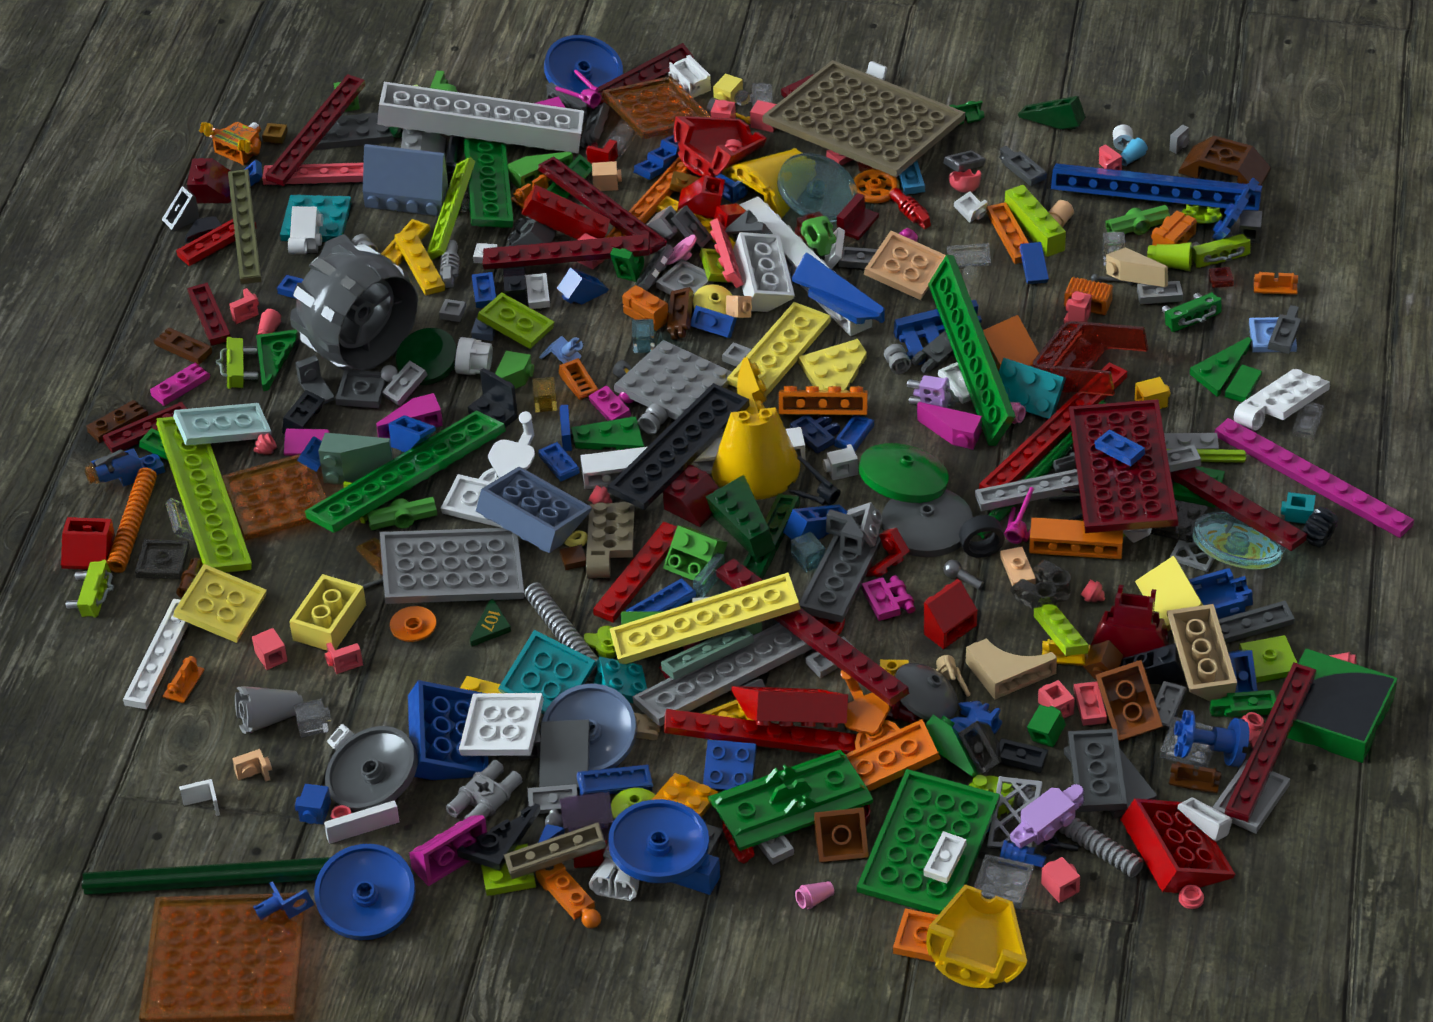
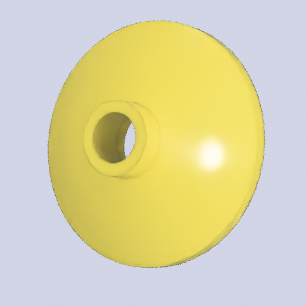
M714 284L705 285L694 294V310L697 305L726 314V295L732 294L722 286Z

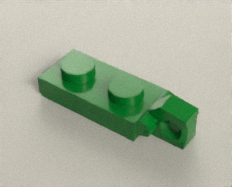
M1274 690L1227 693V696L1221 697V699L1210 700L1209 710L1211 716L1243 717L1249 712L1269 715L1277 698Z

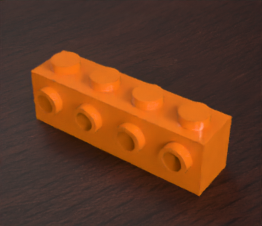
M784 386V390L779 391V414L867 415L868 390H863L861 386H852L850 390H841L840 386H828V390H819V386H806V390H797V386Z
M1047 518L1031 519L1029 553L1122 559L1123 530L1085 533L1083 521Z

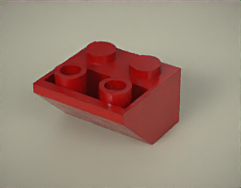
M705 175L681 190L677 211L687 205L693 214L702 215V217L707 219L714 218L716 207L721 204L725 179Z
M67 517L62 532L61 568L88 570L90 562H98L104 559L107 561L115 539L112 519Z
M956 579L951 584H947L941 591L934 596H930L924 602V635L942 649H945L977 626V608L959 579Z

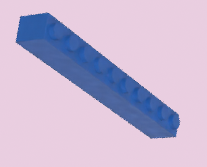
M1056 163L1052 173L1051 189L1227 208L1230 203L1235 204L1248 184ZM1257 186L1249 197L1244 210L1259 211L1262 186Z

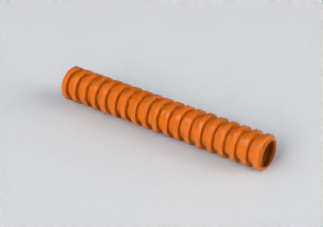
M144 467L139 469L107 560V564L113 572L121 573L126 570L157 479L156 472L150 468Z

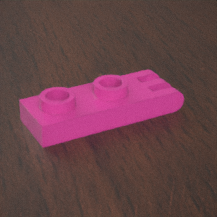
M193 363L151 388V396L165 406L210 378V374L197 363Z

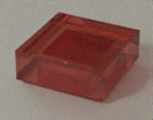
M1230 267L1209 269L1212 288L1233 286L1234 280Z

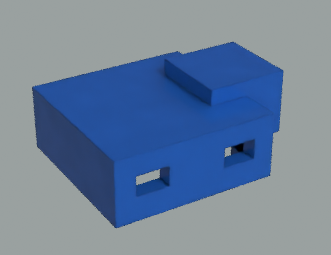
M1230 568L1189 579L1203 605L1214 604L1218 619L1245 612V607L1253 605L1252 590L1247 586L1246 577L1234 579Z

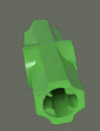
M1166 205L1144 211L1140 208H1132L1125 216L1106 220L1107 234L1110 238L1134 232L1137 235L1145 234L1150 227L1161 225L1167 216L1170 217L1169 209Z
M433 497L412 502L402 498L394 500L390 507L370 511L367 513V518L371 530L392 525L403 529L410 527L414 520L436 516L437 509Z

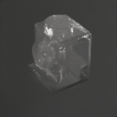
M1103 232V266L1106 265V254L1125 248L1124 232Z

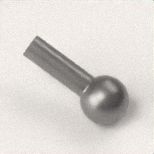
M949 560L945 563L943 570L947 577H958L978 590L983 587L984 582L962 570V566L958 561Z

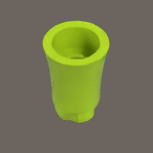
M1192 242L1157 244V246L1149 245L1147 257L1168 266V268L1190 272L1192 266Z

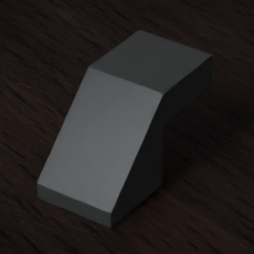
M830 509L827 513L826 532L841 536V550L862 555L864 534L853 517Z

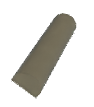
M598 822L504 854L513 880L606 848L607 846Z

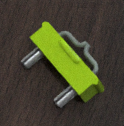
M1229 233L1224 239L1200 245L1198 242H1193V261L1196 267L1200 268L1249 255L1251 240L1247 239L1243 234L1233 236Z
M227 337L226 348L220 351V359L216 360V365L220 366L221 375L227 377L228 389L232 387L243 388L244 379H258L259 376L258 372H244L243 354H257L258 347H243V338ZM223 352H226L227 374L223 372V364L220 363L223 361Z
M105 559L98 562H90L87 571L75 573L76 580H85L79 599L66 601L67 609L78 608L82 617L93 616L96 618L99 615L101 605L106 600L107 593L114 588V585H111L113 575Z

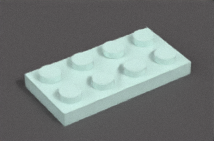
M259 403L174 410L173 417L185 445L258 439V436L261 434L269 433L271 435V429Z

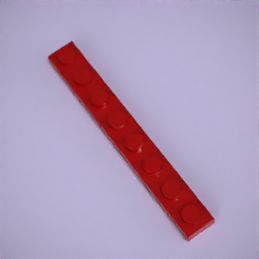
M666 709L664 733L754 743L757 746L824 755L837 750H841L844 754L856 750V734L799 726H780L777 723H771L770 726L756 725L755 720Z

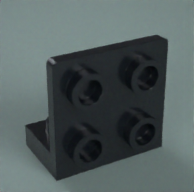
M483 368L480 370L483 395L468 406V413L471 414L477 410L504 423L506 428L518 418L515 386L511 382L497 376L494 372Z

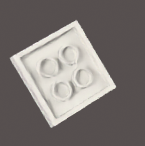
M542 693L473 694L459 747L461 756H531L544 701Z

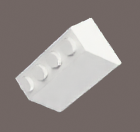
M739 232L733 251L744 283L742 285L744 296H752L751 311L769 312L794 299L795 294L780 235Z

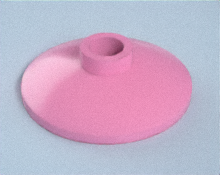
M693 234L679 242L673 248L674 251L666 264H674L681 259L687 261L692 256L690 251L697 237Z

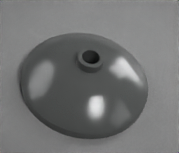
M908 663L902 665L894 674V677L908 686L909 694L900 701L913 714L929 721L933 714L940 719L942 716L951 719L958 708L956 692L949 680L936 669L920 663Z

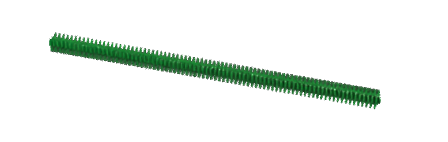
M1101 400L1098 404H1106V403H1105L1104 400ZM1072 432L1023 480L1047 475L1053 469L1054 460L1063 458L1073 448ZM1017 504L995 508L989 515L1001 522L1011 512L1013 506L1015 507ZM991 531L978 533L977 536L980 535L981 538H985Z

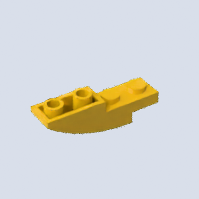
M745 357L739 370L737 394L749 399L750 406L745 411L750 414H757L760 409H764L763 402L767 401L764 392L767 391L763 380H759L758 375L761 372L757 364H752L748 357Z

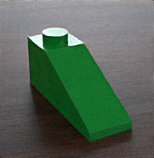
M933 714L925 726L938 753L973 778L981 775L960 733L953 728L955 723L945 716H942L940 719Z

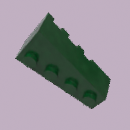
M744 475L706 496L712 516L756 560L776 549L769 527Z

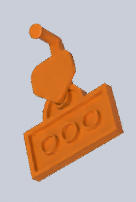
M841 670V677L845 679L854 698V701L848 703L847 723L844 724L847 729L859 732L855 740L856 750L845 755L869 791L904 776L906 769L915 771L941 759L923 719L900 729L896 723L885 720L890 711V706L872 692L864 696L858 681Z

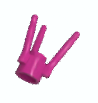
M574 70V73L590 89H584L579 94L558 86L555 87L557 91L580 98L587 104V107L592 109L600 104L601 94L598 93L599 88L594 86L578 70Z
M1033 487L1029 488L1014 522L1016 508L1013 506L1011 509L1007 528L1004 532L1006 539L1011 543L1019 544L1022 540L1027 542L1030 537L1031 529L1027 531L1025 522L1021 520L1034 491Z

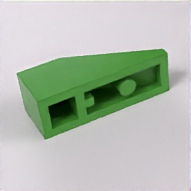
M571 152L525 156L508 164L509 180L519 189L528 183L532 186V181L543 174L538 170L540 163L554 156L568 167L573 162V154Z

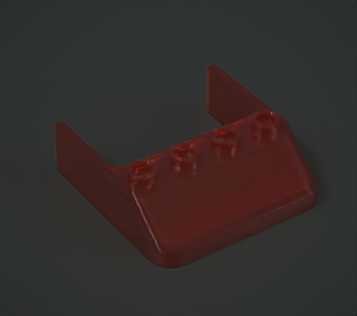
M1079 321L1066 322L1061 325L1033 360V367L1065 377L1063 392L1113 396L1115 391L1111 371L1094 370L1091 368L1104 351L1108 349L1147 352L1148 344L1145 327Z

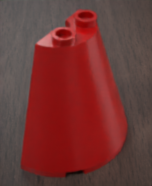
M676 116L674 123V141L678 142L680 149L678 155L691 172L702 177L705 175L715 176L722 173L731 165L736 164L757 149L762 148L767 140L759 132L751 134L749 125L740 119ZM736 139L742 143L743 148L732 152L724 145L727 140Z

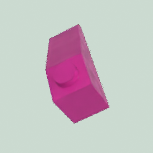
M434 393L411 399L376 423L378 437L390 438L388 423L403 415L435 427L443 426L441 409Z
M918 402L917 421L952 445L974 449L982 432V416L923 402Z

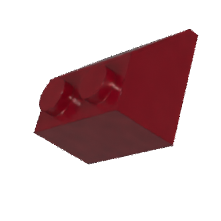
M213 158L192 159L187 189L196 197L197 203H231L228 177L230 170Z
M690 464L663 491L664 510L701 527L712 516L706 496L720 488L707 472Z

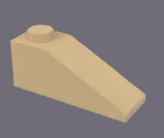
M1126 247L1106 254V271L1108 275L1121 281L1160 287L1168 286V266Z

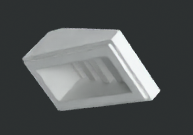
M1193 797L1178 804L1177 809L1214 841H1218L1229 834L1233 820L1231 817Z

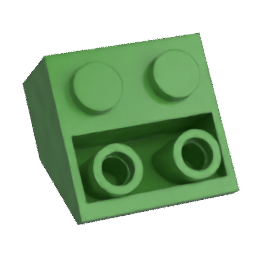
M678 525L663 569L704 584L720 565L728 542L693 528Z

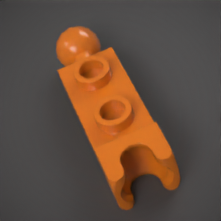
M562 863L554 865L552 870L542 869L536 871V878L540 885L552 894L574 920L582 916L583 925L590 929L600 925L601 915L594 909L595 902L566 871V867Z

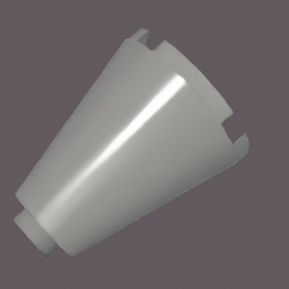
M240 686L237 687L240 692L235 693L236 716L242 719L243 725H239L244 734L252 733L298 715L300 709H303L302 696L293 690Z

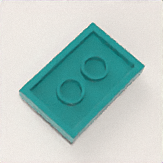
M1003 358L999 374L1009 401L1019 402L1025 407L1026 412L1049 419L1056 411L1066 378Z

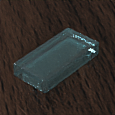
M717 552L693 580L694 590L696 591L695 598L704 597L718 581L719 578L715 570L725 564L723 554Z

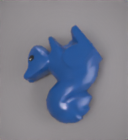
M980 701L960 702L959 706L962 709L960 713L966 716V718L955 717L950 720L955 723L953 728L960 733L961 737L965 738L967 735L994 737L1002 724V720L999 719L1000 708H995L990 713L988 703L982 705Z

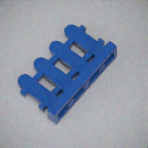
M971 300L975 312L978 314V304L976 300ZM938 309L895 319L893 333L901 343L905 342L908 348L906 355L912 359L923 349L919 338L925 337L929 344L940 335L939 333L944 332L945 328ZM979 315V316H977V317H978L979 322L981 323V322H982V319H981V316ZM924 359V360H923L921 363H919L918 365L924 364L925 361H926V359Z

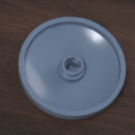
M601 684L578 685L558 695L548 706L542 722L589 719V771L615 768L624 761L631 752L637 736V721L628 700L617 690Z

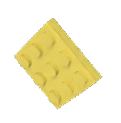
M203 564L175 608L173 617L237 643L265 598L267 590Z

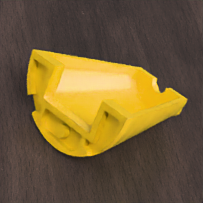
M796 148L731 165L722 173L733 181L737 182L739 180L764 195V202L768 203L774 213L778 214L781 219L816 176L814 160L811 157H806Z
M776 407L760 409L757 414H750L747 411L730 413L711 470L712 477L720 488L744 475L755 499L758 500L777 496L785 492L787 486L792 482L795 483L800 473V461L797 459L798 455Z
M964 885L929 925L926 938L928 954L932 956L936 962L935 966L942 974L961 985L973 988H992L997 983L1004 981L1008 983L1016 978L1027 964L1013 902L999 896H995L993 899H986L982 896V890Z

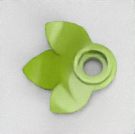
M602 626L596 634H584L585 642L588 646L596 648L599 657L609 659L616 657L610 628H613L612 626Z

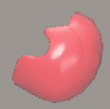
M971 169L965 172L953 171L949 175V183L958 192H973L979 187L982 174L980 170L973 174Z

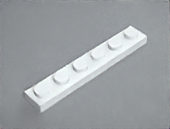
M172 600L123 698L125 706L141 709L148 708L189 624L173 617L174 610L181 600Z

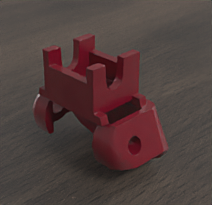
M1119 585L1118 593H1116L1115 605L1111 607L1110 611L1104 612L1094 633L1091 645L1110 640L1123 654V658L1169 645L1166 623L1163 618H1159V612L1154 611L1157 590L1152 589L1151 596L1123 593L1124 585Z

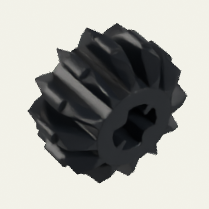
M1319 507L1315 509L1303 528V532L1307 534L1306 541L1319 548L1326 545L1337 527V515L1327 508Z

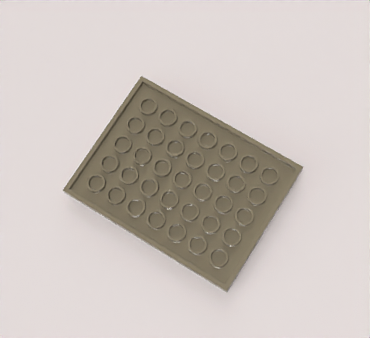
M832 60L762 117L763 123L891 176L898 177L965 120V112Z

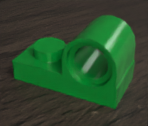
M613 247L610 256L617 277L637 282L644 266V256L634 257L633 252L627 249Z

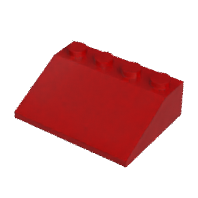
M732 686V692L746 717L756 720V725L770 726L771 721H779L780 726H793V722H801V726L815 727L816 723H823V727L837 728L838 723H847L848 694L809 688Z
M1134 798L1120 820L1162 892L1180 893L1187 885H1196L1201 888L1232 879L1236 875L1216 841L1206 835L1177 809L1178 804L1182 802Z

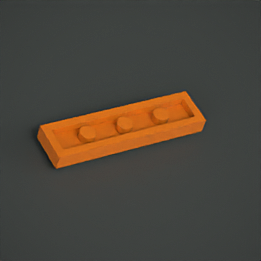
M1006 202L987 206L986 213L1014 264L1022 263L1019 247L1020 244L1029 242Z

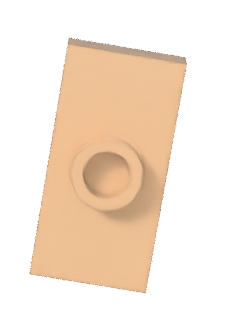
M1023 547L1000 551V558L1013 588L1036 584L1035 575Z

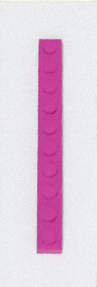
M1229 418L1215 429L1218 438L1239 450H1245L1246 454L1399 538L1413 527L1414 519Z

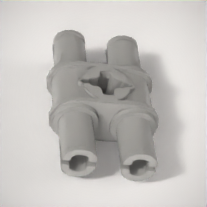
M493 760L482 772H476L465 786L459 788L458 795L446 805V810L452 817H457L468 805H472L475 808L465 816V819L475 815H483L485 818L493 816L504 802L510 800V794L523 782L522 777L516 771H512L501 783L495 782L494 780L504 771V767L499 761Z

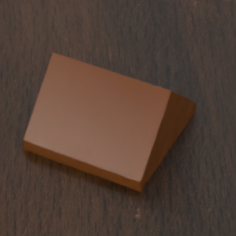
M864 807L814 812L815 840L819 862L869 857Z

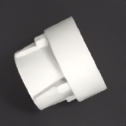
M460 337L455 359L456 373L475 375L480 374V370L483 368L490 371L493 355L492 344L473 338Z

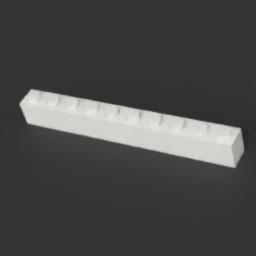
M759 196L739 204L746 211L750 210L758 219L757 222L766 224L774 235H780L788 271L792 277L805 253H809L827 266L825 261L820 259L811 247L809 248L803 242V239L797 236L792 231V228L786 225L781 220V217L774 213L768 203H765ZM802 286L807 292L810 289L805 286ZM817 302L850 337L872 327V319L865 320L864 324H855Z
M801 427L786 429L797 455L806 461L805 442ZM718 437L691 465L710 474L722 437ZM647 447L580 455L585 489H593L596 485L608 487Z

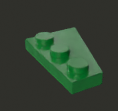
M636 416L571 427L575 448L602 450L604 447H616L617 451L625 450V448L644 447Z

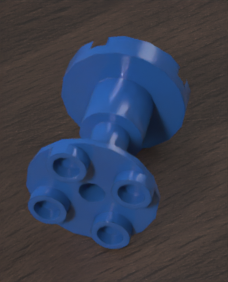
M1184 710L1182 720L1176 721L1174 727V735L1178 736L1174 749L1176 757L1186 758L1192 744L1199 743L1209 745L1211 751L1223 752L1226 765L1233 767L1242 765L1246 753H1242L1243 747H1248L1249 724L1245 719L1234 718L1231 720L1228 729L1213 727L1212 731L1195 728L1194 712Z

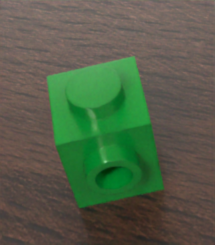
M1039 705L1027 729L1032 741L1054 747L1066 723L1059 709L1053 706Z

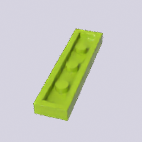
M1046 604L1042 607L1034 608V618L1065 656L1088 653V643L1057 606Z

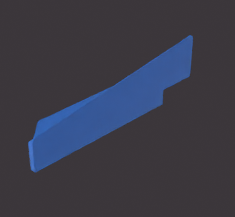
M809 253L803 255L792 277V281L810 288L808 290V297L855 324H864L865 320L875 319L879 323L885 321V310L881 305Z

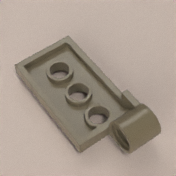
M599 502L590 504L592 510L589 513L587 579L610 578V558L633 557L635 505L631 503Z

